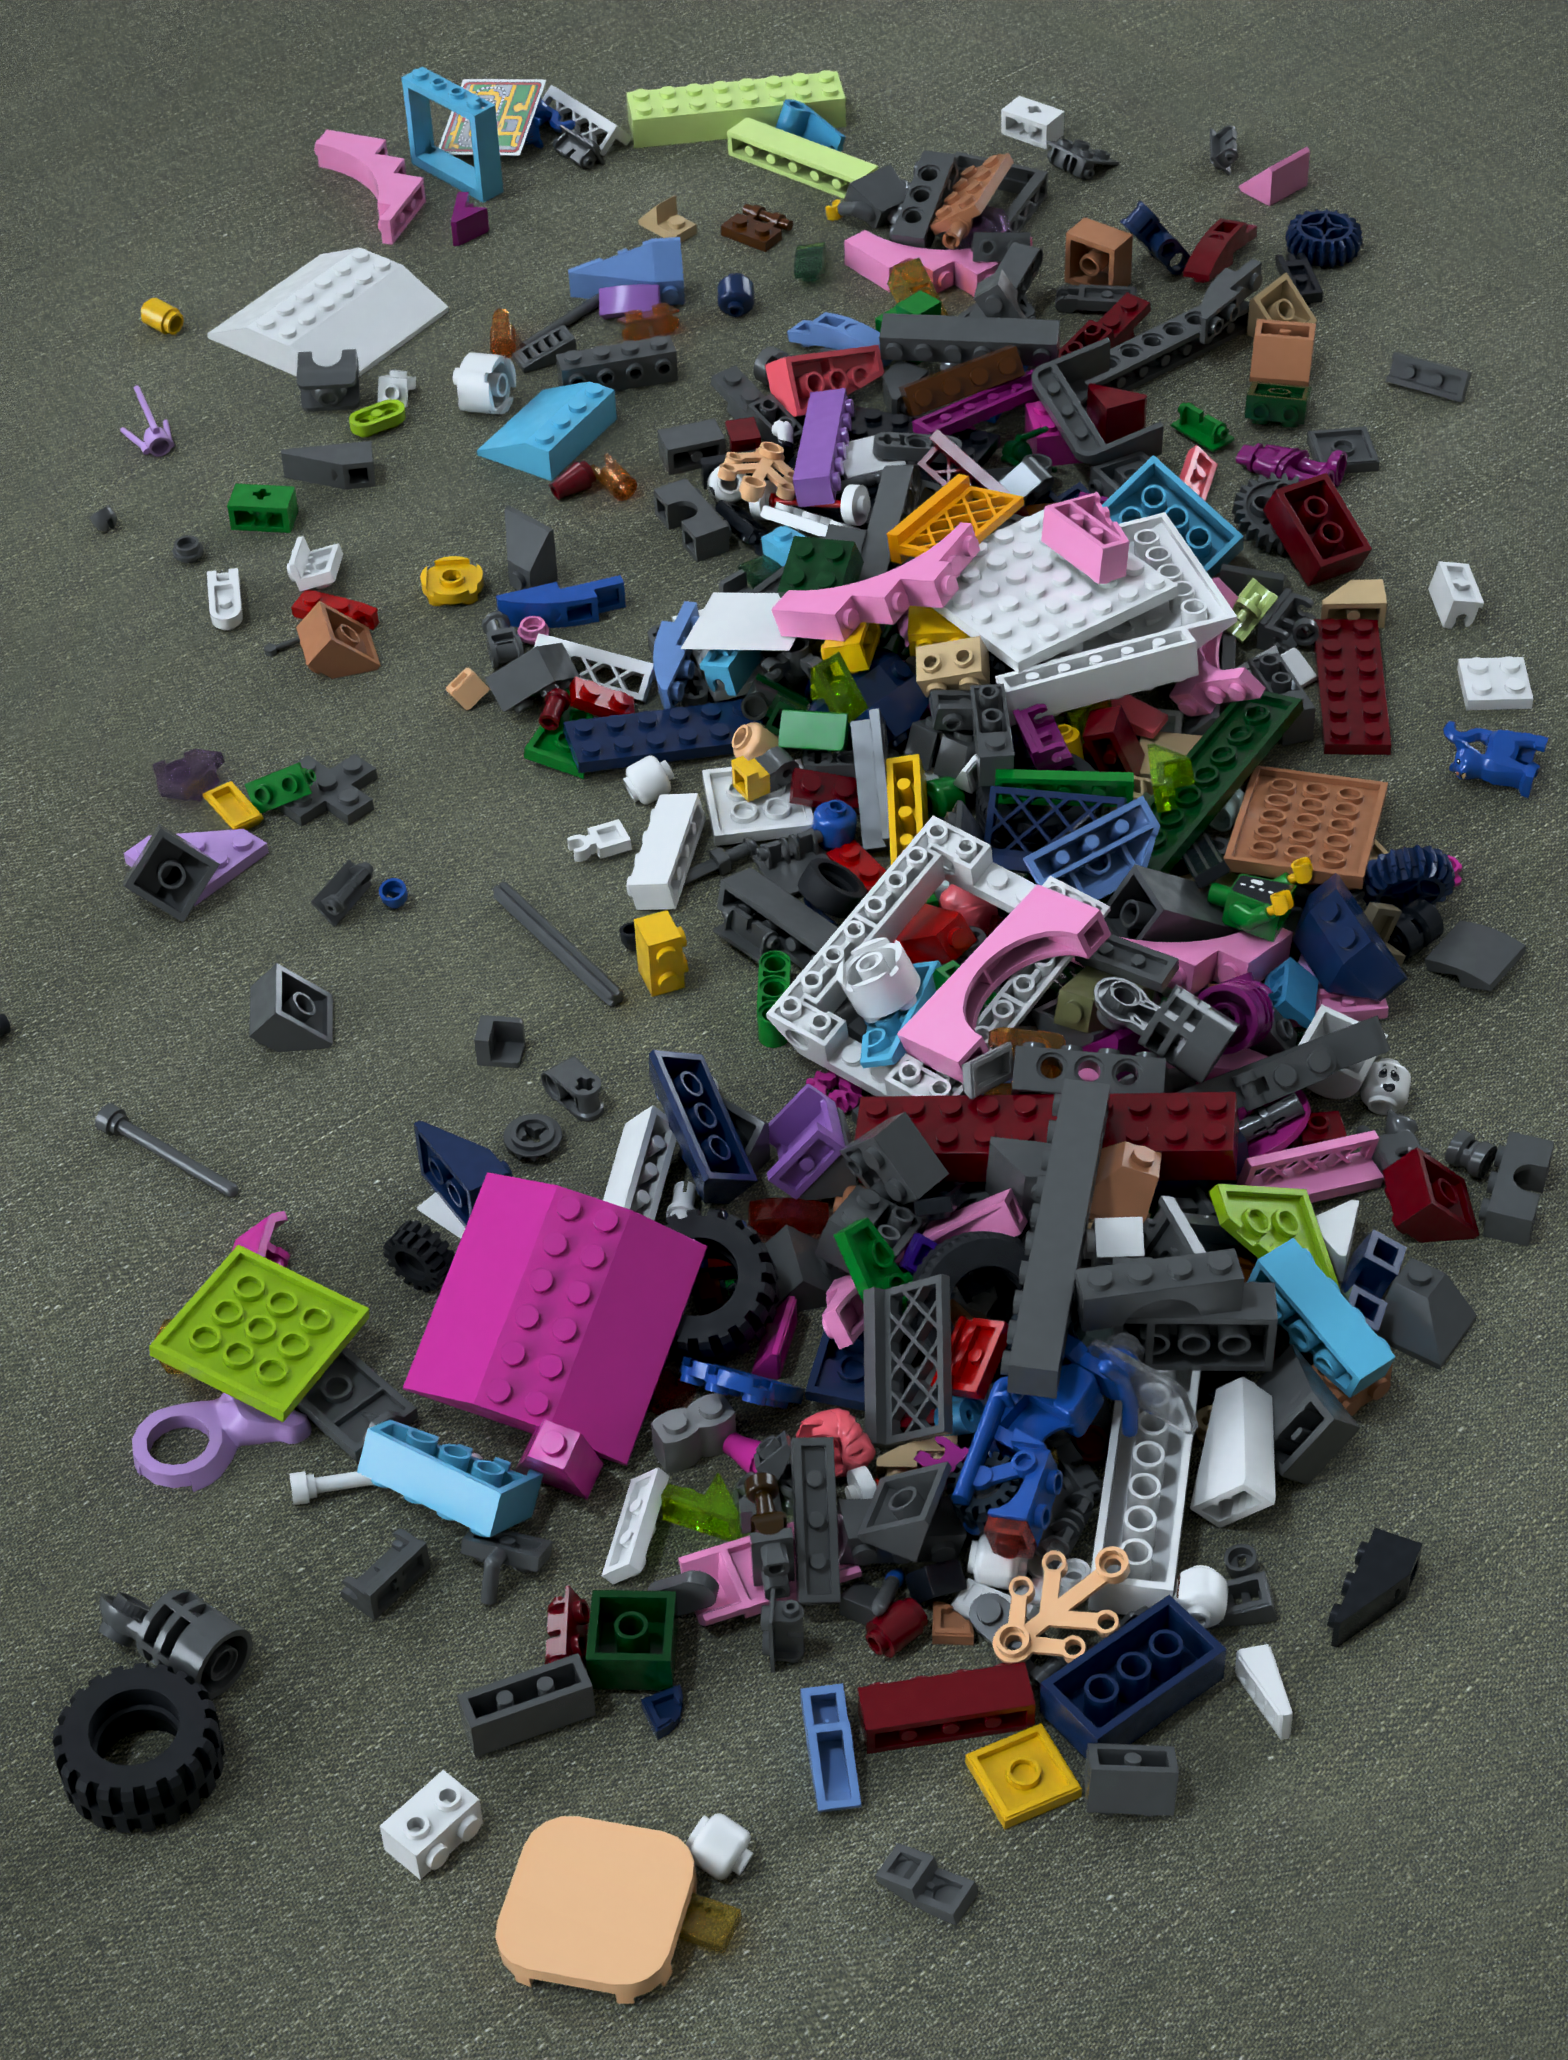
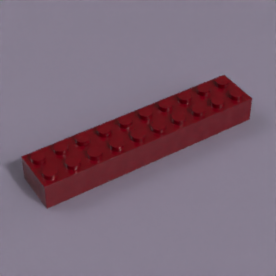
M1236 1092L1112 1093L1109 1099V1112L1102 1148L1126 1141L1138 1146H1146L1153 1151L1162 1153L1158 1181L1236 1180L1239 1134ZM1054 1094L979 1095L974 1099H969L967 1095L860 1097L854 1141L888 1118L906 1112L949 1173L940 1182H986L990 1137L1047 1143L1049 1120H1057V1116H1052Z

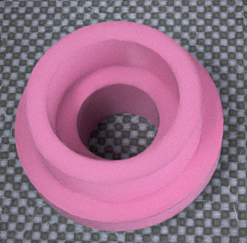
M529 616L520 622L517 632L522 642L535 645L538 633L549 636V627L543 618Z

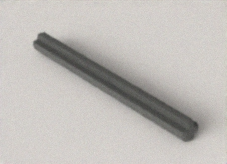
M501 882L499 885L494 886L493 897L608 1006L614 1007L617 1003L623 1001V990L507 882Z

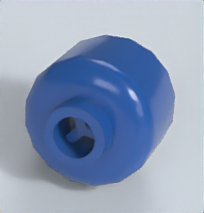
M835 799L817 806L813 815L812 829L822 833L823 842L819 843V845L823 849L831 851L854 840L857 814L850 805Z

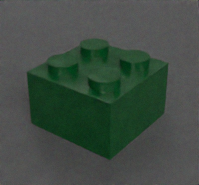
M794 536L777 591L780 598L788 590H819L858 582L864 561L855 541Z
M592 1590L586 1667L593 1689L666 1690L674 1686L678 1634L676 1591Z

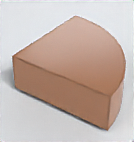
M933 1601L932 1644L974 1645V1631L970 1621L956 1612L950 1604Z

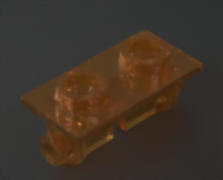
M659 303L653 305L650 311L631 310L626 312L625 317L617 319V322L625 325L626 328L622 329L624 341H637L650 337L648 326H652L655 336L675 331V328L679 327V320L673 314L678 313L679 309L671 305L669 306V303Z

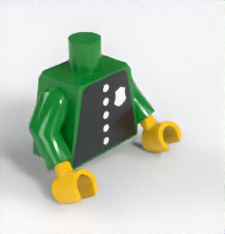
M1308 857L1299 858L1291 863L1293 874L1289 875L1285 872L1273 880L1240 874L1231 887L1213 882L1209 890L1207 902L1225 907L1222 917L1224 924L1274 942L1289 919L1291 909L1294 906L1293 900L1297 887L1294 884L1296 882L1298 884H1305L1312 878L1313 867Z

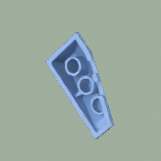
M680 237L650 239L644 241L640 247L629 251L625 248L618 251V255L604 260L598 258L568 269L571 297L590 299L599 293L600 288L651 284L660 286L661 306L685 304Z

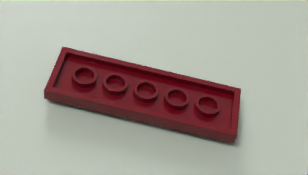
M1313 619L1316 621L1319 629L1318 639L1314 642L1323 753L1390 755L1391 736L1378 620Z

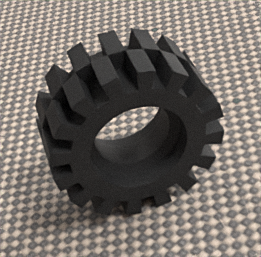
M409 1220L403 1223L383 1246V1249H385L383 1252L384 1257L389 1259L387 1264L389 1267H395L396 1269L394 1273L398 1277L402 1275L405 1278L403 1282L407 1285L413 1283L414 1289L420 1291L422 1288L424 1292H429L430 1290L433 1292L446 1279L455 1254L453 1250L447 1249L450 1244L446 1240H440L441 1234L435 1231L432 1233L431 1226L425 1224L422 1227L421 1222L416 1220L414 1222Z

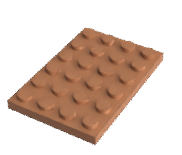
M1257 766L1251 773L1223 859L1228 865L1230 872L1236 875L1252 874L1266 876L1273 880L1285 872L1289 875L1293 874L1291 863L1299 858L1308 857L1313 867V875L1311 880L1305 884H1323L1336 873L1349 890H1362L1368 861L1371 858L1387 796L1388 782Z

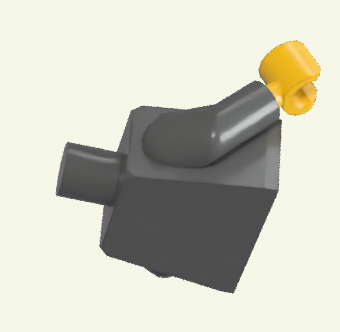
M890 164L849 183L844 201L841 202L839 199H836L832 202V206L827 205L825 207L827 219L836 221L843 216H854L867 222L875 229L889 223L891 225L896 224L898 207L900 203H904L908 181L900 179Z

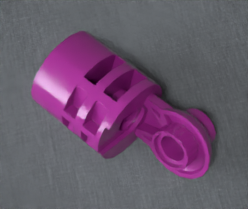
M1252 972L1208 987L1198 995L1199 999L1229 1017L1230 1011L1232 1017L1235 1016V1022L1240 1024L1239 1029L1222 1055L1233 1054L1260 1043L1272 1029L1275 1015L1273 1003L1268 995L1273 993V991L1265 984L1255 981Z

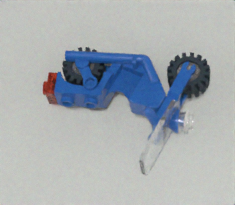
M1014 1314L1011 1320H1017L1018 1315ZM1071 1320L1056 1399L1007 1392L1008 1376L999 1378L992 1386L965 1462L963 1464L960 1461L956 1465L958 1473L951 1471L949 1475L951 1483H947L948 1496L959 1520L970 1534L979 1535L981 1531H984L994 1554L1008 1559L1016 1557L1033 1559L1043 1531L1049 1526L1051 1508L1055 1497L1059 1495L1063 1485L1062 1472L1058 1470L1052 1453L1047 1449L1044 1441L1059 1430H1064L1074 1437L1083 1436L1104 1403L1103 1395L1111 1400L1122 1402V1433L1125 1437L1131 1438L1137 1434L1138 1408L1184 1433L1193 1434L1198 1428V1422L1187 1392L1174 1379L1140 1362L1144 1357L1145 1350L1135 1336L1128 1333H1119L1109 1336L1105 1342L1094 1339L1087 1348L1079 1340ZM1007 1344L1005 1350L1011 1351L1012 1344Z

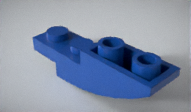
M621 575L562 589L559 588L557 582L496 596L497 612L500 611L507 615L510 626L519 627L520 622L529 616L543 618L549 628L585 625L599 622V613L626 607L624 581Z

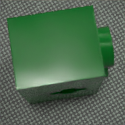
M235 483L227 504L231 530L291 533L299 511L295 486Z

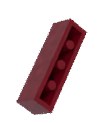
M1025 1662L1014 1664L1000 1663L993 1667L975 1670L959 1669L949 1674L929 1677L920 1675L910 1680L890 1683L875 1682L868 1686L857 1687L858 1714L867 1754L1022 1731L1035 1726L1036 1703Z

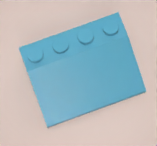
M590 381L543 389L477 450V455L552 481L617 419L615 390Z
M1154 455L1102 504L1103 507H1108L1110 510L1112 522L1117 521L1118 524L1165 512L1210 578L1221 571L1222 564L1228 565L1243 550L1244 536Z

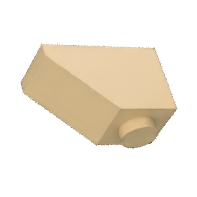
M1383 579L1350 580L1322 600L1320 619L1378 620V627L1384 628L1387 599Z

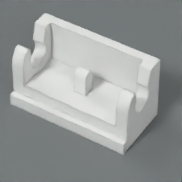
M1438 562L1428 590L1442 627L1452 629L1456 623V618L1462 614L1467 615L1464 618V625L1469 627L1473 623L1478 609L1482 608L1484 604L1470 566L1465 563Z

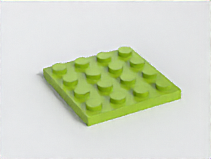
M237 1245L149 1345L150 1356L284 1422L369 1319V1308L249 1249Z

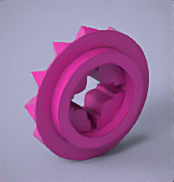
M829 1070L827 1073L816 1071L814 1078L806 1080V1084L812 1085L826 1096L827 1089L831 1090L834 1086H838L839 1090H833L827 1097L835 1101L836 1107L842 1109L844 1113L854 1109L859 1104L860 1097H862V1088Z

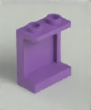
M806 1084L769 1122V1141L777 1149L779 1160L767 1172L768 1181L796 1200L841 1155L840 1150L845 1147L835 1101L810 1084Z

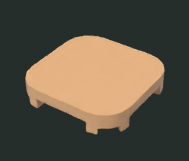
M560 1816L544 1822L530 1834L523 1846L497 1921L495 1938L503 1965L515 1976L516 1982L528 1987H532L533 1981L536 1979L615 1994L617 2004H635V1997L651 1992L659 1984L665 1987L673 1973L671 1961L691 1896L696 1895L697 1892L696 1869L689 1847L677 1836L663 1831L580 1816Z

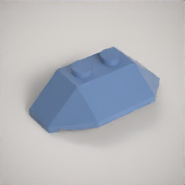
M1141 796L1023 858V861L1036 884L1042 886L1052 876L1100 900L1115 892L1135 864L1147 868L1160 824L1144 796Z

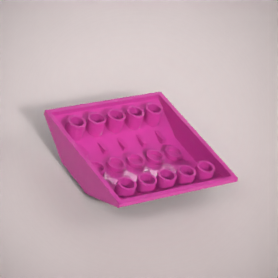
M487 1172L403 1385V1390L531 1434L546 1419L580 1432L598 1457L627 1466L703 1262L707 1246L633 1210L558 1185Z

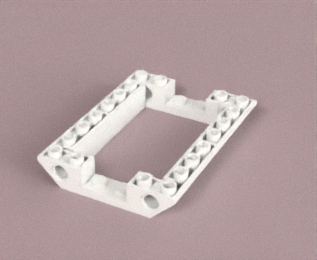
M935 816L930 818L766 1013L767 1019L799 1054L876 1097L963 1095L965 1092L962 1082L937 1070L936 1073L924 1067L923 1062L906 1053L894 1065L862 1067L860 1064L862 1044L849 1037L846 1020L834 1014L847 998L836 978V971L842 960L846 965L853 958L850 952L872 939L884 937L888 938L890 943H893L944 880L1008 913H1011L1036 886V884L994 863L990 844ZM1052 876L1042 885L1100 909L1104 918L1111 911L1110 906ZM1057 956L1037 961L1017 971L1009 978L977 1019L975 1032L983 1037L989 1051L1007 1041L1074 956Z

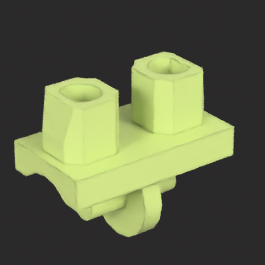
M1254 578L1250 580L1240 593L1233 607V611L1237 615V622L1225 630L1231 636H1236V639L1242 644L1278 599L1276 594L1266 589Z

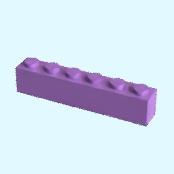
M846 388L810 392L792 480L798 508L835 503L836 493L841 491L840 476L844 475L843 461L847 459L846 446H849L848 431H852L851 417H854V403L852 399L847 398Z

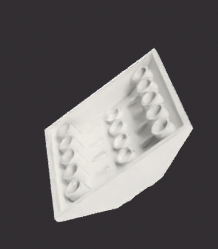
M359 247L320 254L211 330L207 335L209 339L296 377L298 352L311 351L313 361L317 365L327 367L336 364L341 359L342 350L356 349L360 377L448 313L449 307L402 264Z
M1164 512L1120 523L1119 526L1130 541L1129 552L1177 584L1178 597L1044 662H1050L1183 625L1197 642V649H1199L1237 622V615L1168 515Z

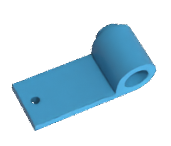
M792 99L784 100L775 128L840 152L843 150L846 137L804 103Z

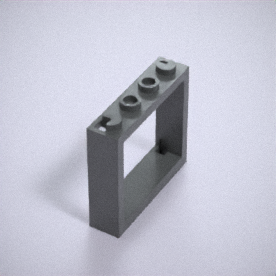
M956 152L959 174L955 183L960 180V174L965 169L973 165L977 168L983 165L984 161L988 158ZM1012 164L997 189L1019 195L998 222L974 217L972 229L961 242L971 244L973 232H1020L1047 197L1048 172ZM944 231L936 236L943 237L946 232Z

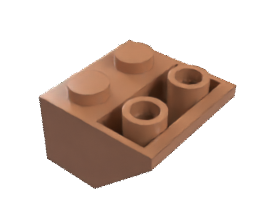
M1257 319L1249 382L1309 387L1316 324Z

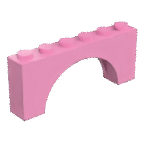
M1037 884L897 1033L907 1054L923 1062L924 1065L963 1083L962 1064L989 1051L983 1037L975 1032L978 1016L989 996L1008 977L1037 961L1057 956H1078L1089 959L1111 936L1101 910Z

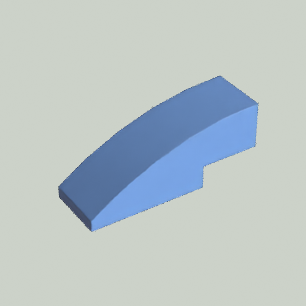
M843 1683L802 1688L800 1701L818 1813L861 1807V1799Z

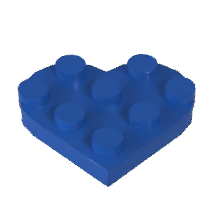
M686 1356L683 1357L679 1371L682 1373L680 1378L682 1382L701 1387L705 1386V1390L722 1395L741 1396L743 1401L761 1406L767 1405L787 1409L789 1402L801 1404L805 1389L715 1363L699 1362L698 1359Z

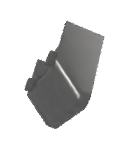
M1108 337L1035 368L1032 373V388L1077 460L1091 466H1096L1141 450L1150 458L1153 455L1157 457L1162 454L1164 426L1161 421L1106 444L1081 405L1087 400L1088 386L1085 381L1109 371L1110 340Z

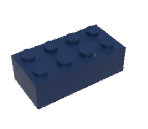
M1168 1595L1042 1681L1040 1687V1713L1085 1759L1088 1743L1130 1745L1223 1680L1227 1649L1172 1596Z

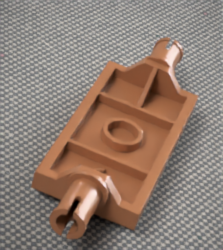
M1009 153L993 155L985 160L983 165L977 168L973 165L965 169L960 174V180L952 186L953 191L944 199V205L936 211V217L931 223L930 228L935 236L944 231L946 232L942 237V242L948 249H955V246L957 248L961 240L968 236L972 229L973 218L981 215L1014 163Z

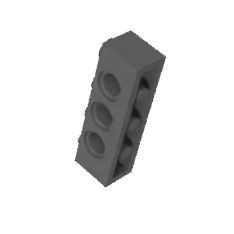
M923 150L920 161H916L914 165L912 182H908L906 186L904 203H900L898 207L896 224L891 225L890 241L912 247L931 249L935 234L931 230L930 225L936 217V211L944 205V199L951 194L952 186L955 184L959 174L955 154Z
M1025 1042L1023 1046L1016 1045L1011 1095L1062 1094L1064 1079L1084 1081L1078 1074L1084 1068H1091L1097 1072L1099 1077L1092 1082L1110 1084V1094L1164 1093L1166 1058H1158V1054L1153 1052H1137L1135 1056L1121 1055L1119 1050L1112 1048H1102L1098 1052L1083 1051L1082 1047L1076 1045H1063L1060 1049L1045 1048L1046 1045L1040 1042ZM1046 1065H1054L1060 1069L1061 1075L1053 1079L1047 1078L1042 1074L1041 1069ZM1123 1071L1130 1072L1135 1076L1136 1082L1131 1085H1123L1117 1080L1116 1075Z

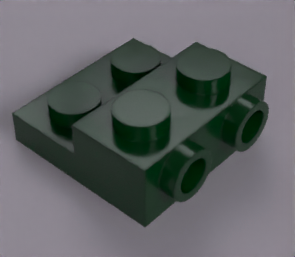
M1252 381L1246 397L1244 418L1251 419V422L1255 424H1269V421L1281 422V426L1299 427V424H1304L1307 418L1312 387Z

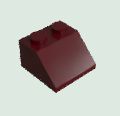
M1418 1147L1382 1171L1386 1184L1385 1194L1390 1201L1393 1212L1392 1222L1400 1233H1407L1420 1243L1475 1239L1480 1235L1465 1180Z

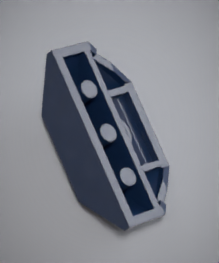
M1338 874L1332 875L1308 896L1292 940L1326 992L1382 1001L1408 980Z

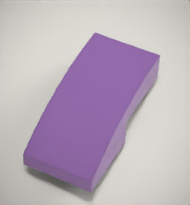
M637 284L599 289V316L603 319L626 315L640 318L661 314L659 285Z

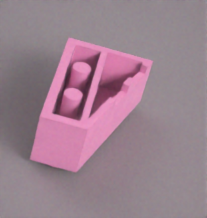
M1098 492L1045 506L1041 538L1043 543L1098 584H1107L1112 580L1126 577L1130 541L1117 521L1112 522L1110 519V510L1108 507L1101 505V496Z

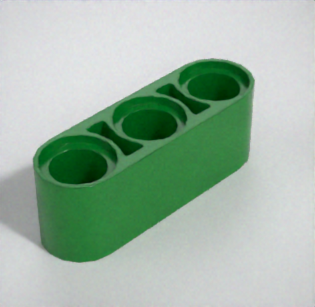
M776 950L768 951L760 957L758 969V1040L762 1045L770 1048L781 1047L788 1041L767 1019L766 1013L792 984L790 957L786 953Z

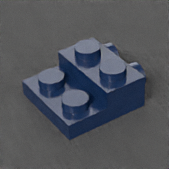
M823 1331L805 1390L806 1400L865 1411L864 1334H860L852 1345L839 1350L835 1340L830 1339L825 1331Z

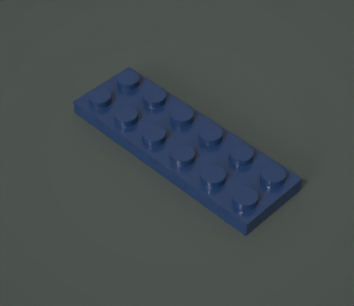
M743 699L729 702L707 703L704 705L564 722L563 733L578 773L628 767L649 755L656 757L659 762L664 760L671 762L734 754L732 747L734 733L741 725L754 721L747 719L741 711ZM763 719L755 721L765 726Z

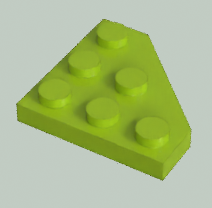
M1217 1184L1209 1191L1220 1226L1258 1259L1294 1238L1302 1248L1307 1249L1311 1253L1316 1265L1327 1277L1333 1279L1340 1289L1307 1189Z

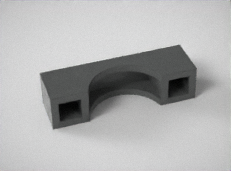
M1235 1248L1075 1269L1074 1303L1082 1332L1122 1327L1133 1312L1149 1303L1160 1300L1174 1299L1188 1302L1198 1309L1201 1316L1241 1311L1244 1276Z

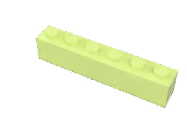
M748 117L727 131L728 155L843 199L845 198L849 183L878 170L877 165Z

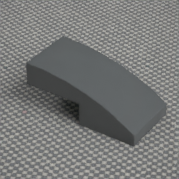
M897 1843L875 1875L876 1880L900 1898L928 1914L957 1926L979 1893L975 1881L938 1868L935 1856Z

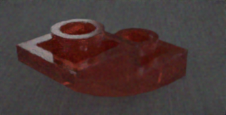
M767 1198L750 1201L747 1207L748 1226H751L758 1233L767 1236L775 1235L785 1225L795 1227L803 1233L821 1235L829 1220L828 1204L815 1200Z

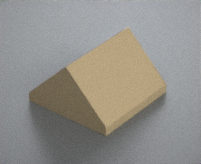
M1287 272L1250 299L1247 335L1254 338L1257 319L1303 323L1317 322V319Z

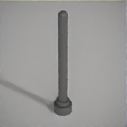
M108 1103L98 1112L95 1126L107 1135H124L227 1197L232 1198L238 1194L239 1188L235 1183L130 1123L126 1112L118 1106Z

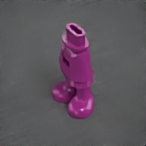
M1257 443L1255 446L1244 444L1236 456V463L1245 465L1248 471L1263 475L1266 478H1270V474L1274 473L1277 479H1281L1283 473H1286L1288 480L1292 481L1294 477L1298 476L1299 482L1327 473L1333 484L1338 487L1346 470L1347 453L1336 450L1331 453L1327 462H1318L1309 459L1310 455L1307 450L1300 451L1299 448H1286L1266 444L1263 448V444Z

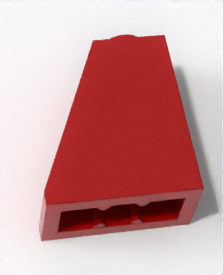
M929 904L922 906L895 939L901 943L912 964L939 960L941 964H946L952 960L955 961L977 941L961 913Z

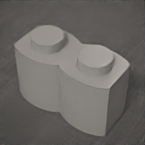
M712 1393L702 1396L693 1401L687 1408L667 1411L652 1421L653 1452L665 1472H679L696 1464L701 1457H713L724 1453L723 1443L731 1433L736 1432L735 1411L724 1395Z

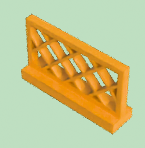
M958 474L887 533L891 562L902 564L909 557H918L935 546L937 541L943 540L956 528L954 526H958L960 522L972 523L975 536L980 544L1024 506L1023 496L970 486L969 476Z

